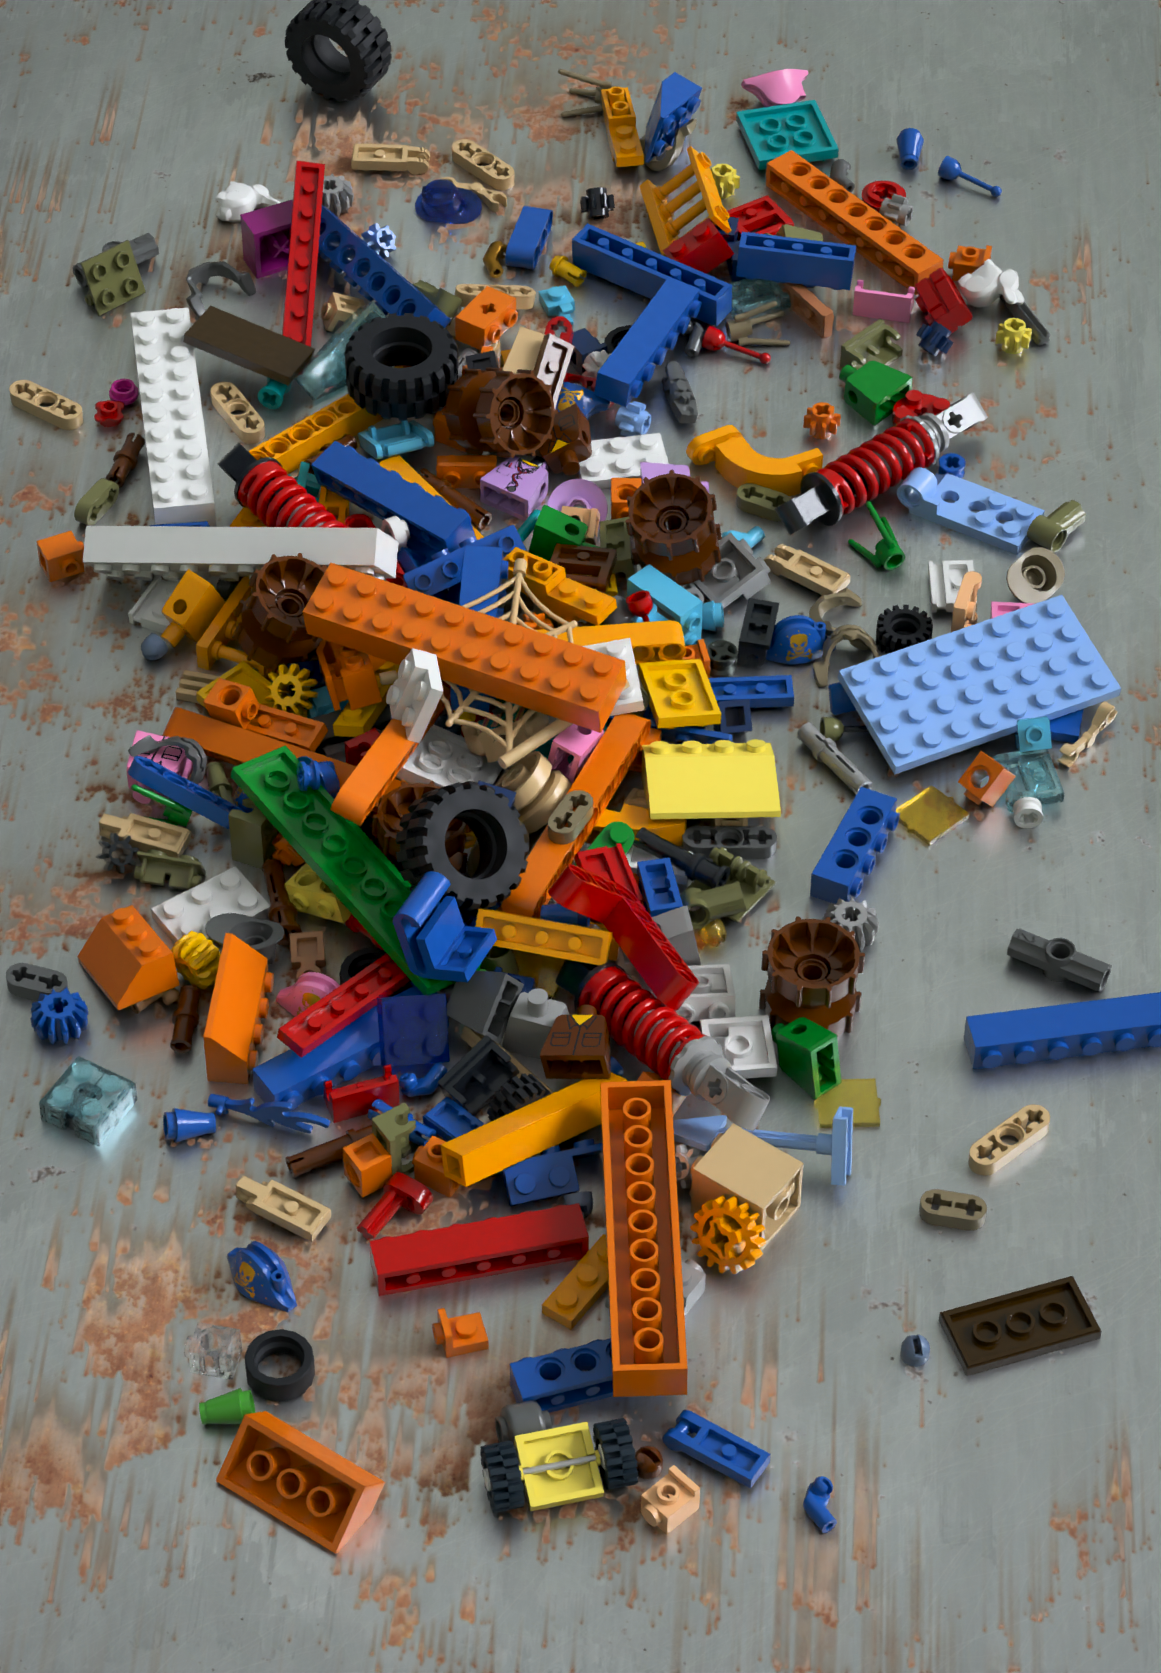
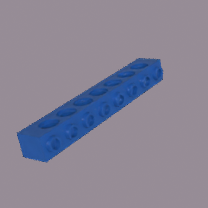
M322 205L318 255L326 262L331 259L332 261L328 264L340 275L345 272L346 275L343 278L356 289L360 286L361 288L358 292L370 302L375 300L376 302L373 306L385 316L388 313H396L397 316L410 313L414 317H420V315L428 317L430 322L436 321L443 328L449 324L451 319L334 213Z

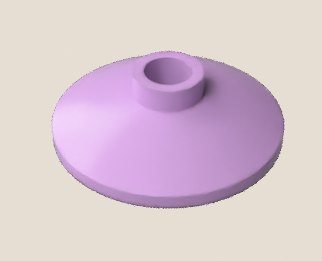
M571 479L561 483L551 493L547 506L560 512L562 506H581L586 509L596 508L600 513V521L606 520L608 512L607 500L602 490L593 482L585 479Z

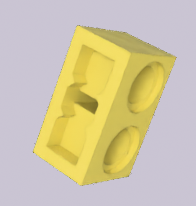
M307 863L285 883L290 902L296 906L297 911L345 923L349 919L351 912Z

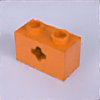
M489 286L484 288L455 317V340L481 350L482 346H491L493 343L498 342L501 335L509 327H513L517 321L516 298Z

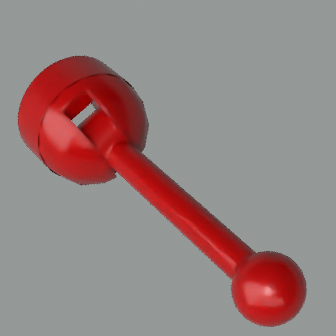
M709 326L705 332L702 348L717 351L725 346L757 358L762 364H768L771 360L768 353L760 354L726 341L723 331L718 328Z
M643 590L629 595L626 598L629 611L636 617H642L643 622H650L648 614L653 608V602L649 591Z

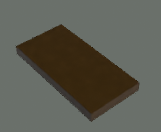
M211 305L184 334L183 340L188 345L287 386L290 385L313 358L315 348Z
M1073 1276L943 1311L939 1314V1322L966 1376L1100 1339L1102 1332Z

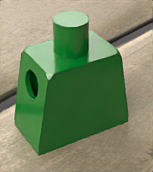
M869 361L858 370L847 364L839 374V379L845 382V402L873 426H876L891 415L896 402L905 397L908 391L912 390L913 377L877 361Z
M543 505L535 523L529 553L550 561L556 543L600 547L585 542L588 526L585 523L547 505Z
M799 1017L788 1025L779 1023L773 1027L771 1034L773 1042L777 1044L779 1066L814 1100L819 1099L842 1084L838 1040L835 1033L805 1017Z

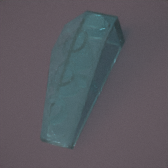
M374 302L359 307L296 376L295 380L313 401L346 386L345 347L349 342V338L364 323H371L373 318L379 316L381 318L386 317Z

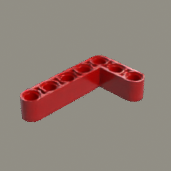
M573 864L566 866L549 888V895L561 906L603 923L609 932H613L612 937L655 996L667 1007L679 1010L698 986L699 981L638 898L619 883Z

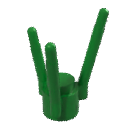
M868 501L866 502V507L883 539L876 544L875 555L852 539L848 540V544L868 558L876 568L883 565L886 570L896 569L904 562L905 554L899 547L886 517H881L880 519L872 503Z
M136 784L131 786L133 791L166 806L163 815L168 817V819L147 818L186 828L192 814L191 809Z

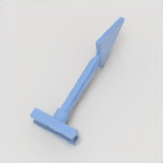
M839 1106L833 1117L832 1134L818 1133V1136L744 1129L774 1147L816 1151V1154L831 1155L832 1185L845 1186L846 1175H851L852 1107ZM720 1115L673 1120L674 1141L707 1152L710 1150L715 1137L719 1133L724 1134L728 1128H724L727 1123V1116Z

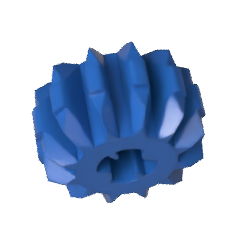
M67 987L62 992H56L52 988L50 995L40 993L38 1001L32 1003L31 1026L37 1032L40 1040L49 1038L52 1045L58 1040H63L67 1045L70 1037L79 1039L81 1031L87 1030L88 1007L85 1001H82L79 992L70 994Z

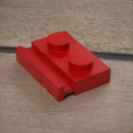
M621 843L611 848L604 846L576 853L574 857L576 866L623 885L642 904L643 897Z

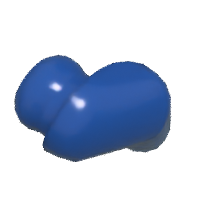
M435 1063L422 1078H416L414 1073H404L399 1078L401 1092L408 1097L432 1094L439 1086L438 1081L448 1070L444 1065Z
M819 1476L808 1486L803 1507L822 1533H827L837 1524V1520L827 1509L833 1484L827 1477Z

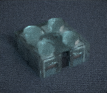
M78 1056L39 1101L41 1120L64 1131L70 1128L74 1130L76 1137L99 1147L137 1102L136 1083Z

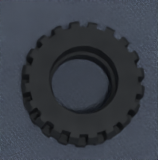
M311 0L290 21L286 29L285 48H288L286 55L288 61L292 62V69L295 74L298 73L301 76L300 80L305 85L308 84L312 87L313 92L316 94L321 93L324 95V98L329 100L335 98L337 102L356 101L360 97L365 96L387 73L391 64V43L387 41L388 33L385 28L381 27L380 19L377 16L374 17L370 13L371 9L366 5H360L359 0ZM330 39L336 42L343 49L347 57L341 54L333 46Z
M394 313L388 314L385 318H381V316L373 318L371 323L366 322L361 325L358 331L351 335L349 342L346 344L345 371L348 393L362 409L366 408V411L374 416L379 414L383 419L399 418V421H406L407 418L415 417V419L423 418L427 413L431 415L439 410V406L444 407L446 405L450 391L448 385H454L458 380L457 344L446 328L444 329L440 323L436 321L430 322L428 317L422 315L414 317L413 314L404 313V315L397 316ZM407 365L412 367L394 368L393 366Z
M467 781L429 791L423 794L421 799L415 800L408 807L410 813L404 814L399 823L403 827V831L397 832L396 844H400V851L396 852L397 862H402L404 870L400 871L404 881L409 880L412 884L409 888L410 891H413L426 872L434 871L444 875L451 884L440 899V904L446 896L455 897L460 914L476 911L479 908L484 909L495 906L496 903L507 899L511 895L510 890L517 889L521 883L522 878L518 875L526 872L528 861L524 860V855L529 854V843L524 841V834H527L525 824L520 825L518 820L520 814L516 807L510 808L508 806L509 799L502 793L494 795L495 789L486 784L479 786L477 782ZM453 818L464 822L473 831L479 844V864L471 878L459 873L449 861L446 853L445 834Z

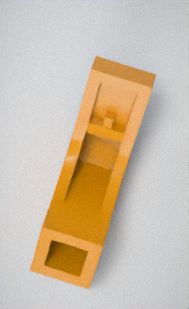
M743 436L716 444L715 468L726 481L736 488L746 483H753L782 492L788 496L800 494L802 478L810 472L821 469L823 466V454L818 448L786 458H771L754 451Z

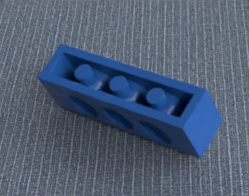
M860 787L811 874L810 896L835 905L839 898L849 902L852 897L857 898L859 896L865 874L870 875L872 873L876 854L884 851L889 831L894 832L898 825L900 813L896 812L897 798Z
M597 1339L585 1345L569 1349L561 1348L553 1353L534 1358L526 1357L518 1362L510 1363V1386L516 1403L536 1401L542 1411L547 1410L551 1413L613 1397L611 1339Z

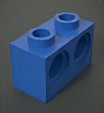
M670 858L637 862L639 890L643 897L646 911L651 917L683 906Z

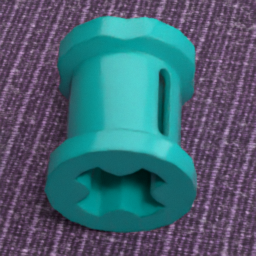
M267 377L266 386H263L257 394L259 402L268 409H278L284 401V394L291 390L292 382L287 386Z

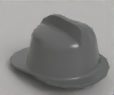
M236 913L214 916L207 922L205 927L207 936L212 941L223 945L225 933H232L268 959V965L273 964L275 961L276 944L284 935L283 927L277 922Z

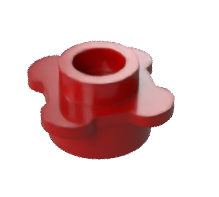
M107 400L95 404L97 414L94 415V419L100 425L115 427L124 419V415L121 413L124 409L123 402Z

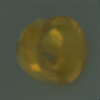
M719 918L709 922L698 931L702 941L710 947H719L727 939L726 928Z

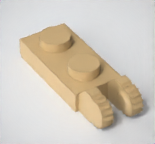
M355 143L353 145L351 166L352 169L364 171L386 170L396 172L408 170L411 174L418 175L427 173L429 170L428 160H430L431 154L428 149L423 147Z
M783 543L775 548V555L769 554L764 559L771 570L770 572H773V574L785 576L821 595L838 593V591L850 584L849 573L800 549L796 550Z

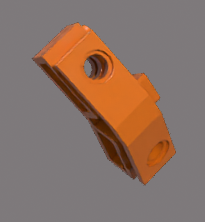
M325 639L321 640L316 653L334 711L340 710L339 702L348 700L351 711L382 702L374 672L387 661Z

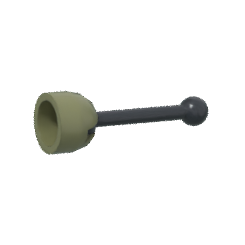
M822 717L820 720V733L826 738H831L834 742L838 741L844 732H869L866 726H844L842 721L834 717Z

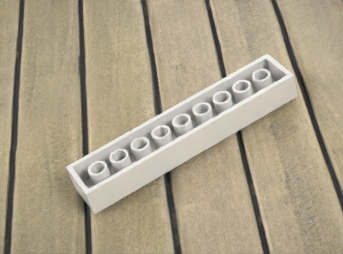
M189 307L131 313L155 525L208 521L210 527H217L195 352L193 346L183 342L184 334L191 327Z
M86 526L83 563L93 567L94 572L106 574V578L111 580H124V575L134 576L138 580H153V576H163L165 580L180 581L181 576L190 569L206 581L210 580V576L220 577L224 581H238L239 577H249L250 580L254 570L260 571L269 562L272 554H275L276 557L297 556L298 553H302L303 558L311 560L321 567L326 565L328 568L331 562L385 580V578H396L398 541L378 528Z

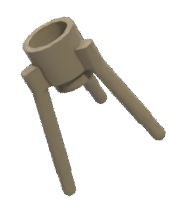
M559 69L558 73L599 86L596 87V90L570 88L569 92L572 94L595 96V103L600 104L599 106L565 111L561 113V116L569 117L603 112L601 90L618 86H613L612 82L601 81Z
M772 301L748 312L734 315V318L725 320L729 342L738 341L739 346H789V340L748 338L749 335L753 334L752 325L785 315V312L779 311L749 319L775 307L777 302Z

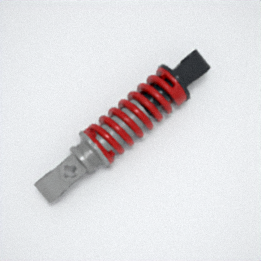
M974 392L950 405L951 407L937 415L932 413H925L920 417L907 415L895 426L887 428L883 433L875 435L871 440L862 443L857 448H853L847 454L841 455L835 461L828 463L824 468L806 474L800 484L801 495H797L775 508L789 535L809 525L814 519L824 525L833 526L841 520L843 515L852 513L854 508L862 507L866 501L874 500L878 494H883L890 487L897 486L901 480L906 479L914 468H930L935 465L939 453L948 448L950 438L988 418Z
M238 442L217 463L236 482L234 489L236 501L242 507L248 508L265 526L346 528L342 522L336 520L335 516L326 510L324 505L317 502L313 495L307 493L306 489L298 484L295 478L288 476L286 470L276 459L266 457L256 460Z
M565 959L555 983L575 996L574 1007L576 1013L581 1005L586 1004L595 1007L598 1011L597 1015H602L606 1018L610 1038L619 1046L625 1048L629 1054L635 1056L642 1064L648 1066L653 1073L659 1074L663 1080H671V1088L675 1089L679 1095L688 1096L693 1094L699 1100H707L739 1127L751 1131L756 1129L771 1098L732 1069L730 1062L722 1056L721 1045L716 1043L714 1038L701 1034L696 1026L689 1024L675 1010L667 1007L658 998H655L652 992L644 989L639 982L632 980L618 964L605 963L598 966Z

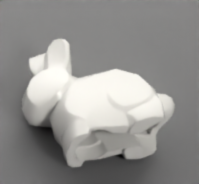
M231 181L228 188L218 193L216 201L221 204L216 217L222 221L240 223L241 214L281 202L270 197L268 189L261 184L249 187L246 184Z
M990 259L984 261V265L972 274L967 273L958 280L960 294L966 305L977 308L990 306L1001 295H1003L1008 304L1022 305L1025 301L1022 293L1018 290L1019 277L1017 272L1012 269L1002 271Z

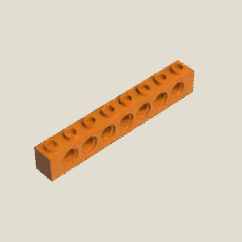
M791 150L767 163V187L845 244L856 245V252L908 289L909 286L915 287V284L925 277L929 278L931 273L939 268H943L944 259L932 252Z

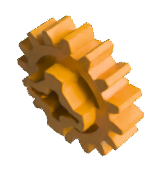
M721 1195L714 1200L711 1199L701 1206L702 1209L693 1215L697 1222L690 1226V1229L698 1235L691 1240L692 1244H700L702 1248L697 1255L699 1257L707 1255L709 1258L707 1262L708 1267H712L716 1263L719 1264L720 1273L730 1269L732 1274H737L741 1270H746L754 1265L755 1260L763 1255L759 1248L766 1244V1240L759 1237V1233L765 1230V1226L757 1225L755 1222L759 1217L758 1212L750 1214L748 1212L749 1203L745 1202L739 1206L736 1196L726 1200L724 1195Z

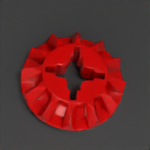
M875 181L863 188L862 201L879 212L884 200L882 198L887 195L886 198L892 199L893 194L906 197V192L897 183Z

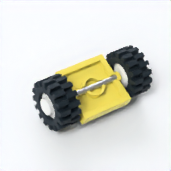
M620 1418L595 1423L593 1425L595 1447H593L588 1422L514 1436L515 1448L511 1440L481 1446L482 1473L485 1480V1488L487 1489V1497L493 1513L524 1507V1488L529 1510L535 1511L603 1497L604 1490L601 1478L606 1490L636 1485L638 1483L636 1467L638 1466L635 1459V1448H633L632 1435H630L626 1419Z

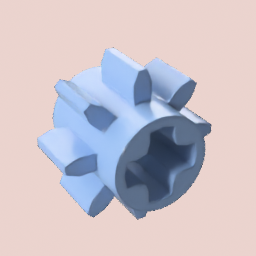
M378 223L369 226V230L361 234L364 238L363 241L383 259L389 257L388 253L396 250L394 246L396 235L393 234L388 225L380 228Z
M633 400L632 403L628 402L627 407L621 406L615 418V425L622 429L620 435L627 437L647 433L652 417L651 414L645 411V404Z

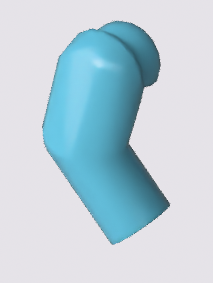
M759 526L753 527L747 533L734 530L722 533V538H724L731 532L738 541L744 539L751 548L765 538V533Z

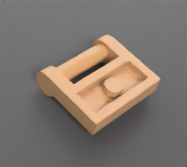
M970 571L963 576L953 607L951 632L977 624L978 615L975 612L977 592L982 584V576L978 572Z

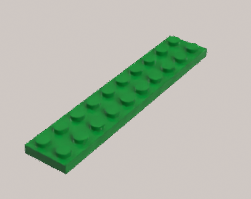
M286 745L232 768L231 778L425 997L456 983L455 981L422 978L410 971L393 924V917L411 894L409 888L412 885L408 881H404L397 868L357 824L330 811L334 799L321 784L318 790H313L311 787H308L306 791L299 789L297 781V765L299 760Z

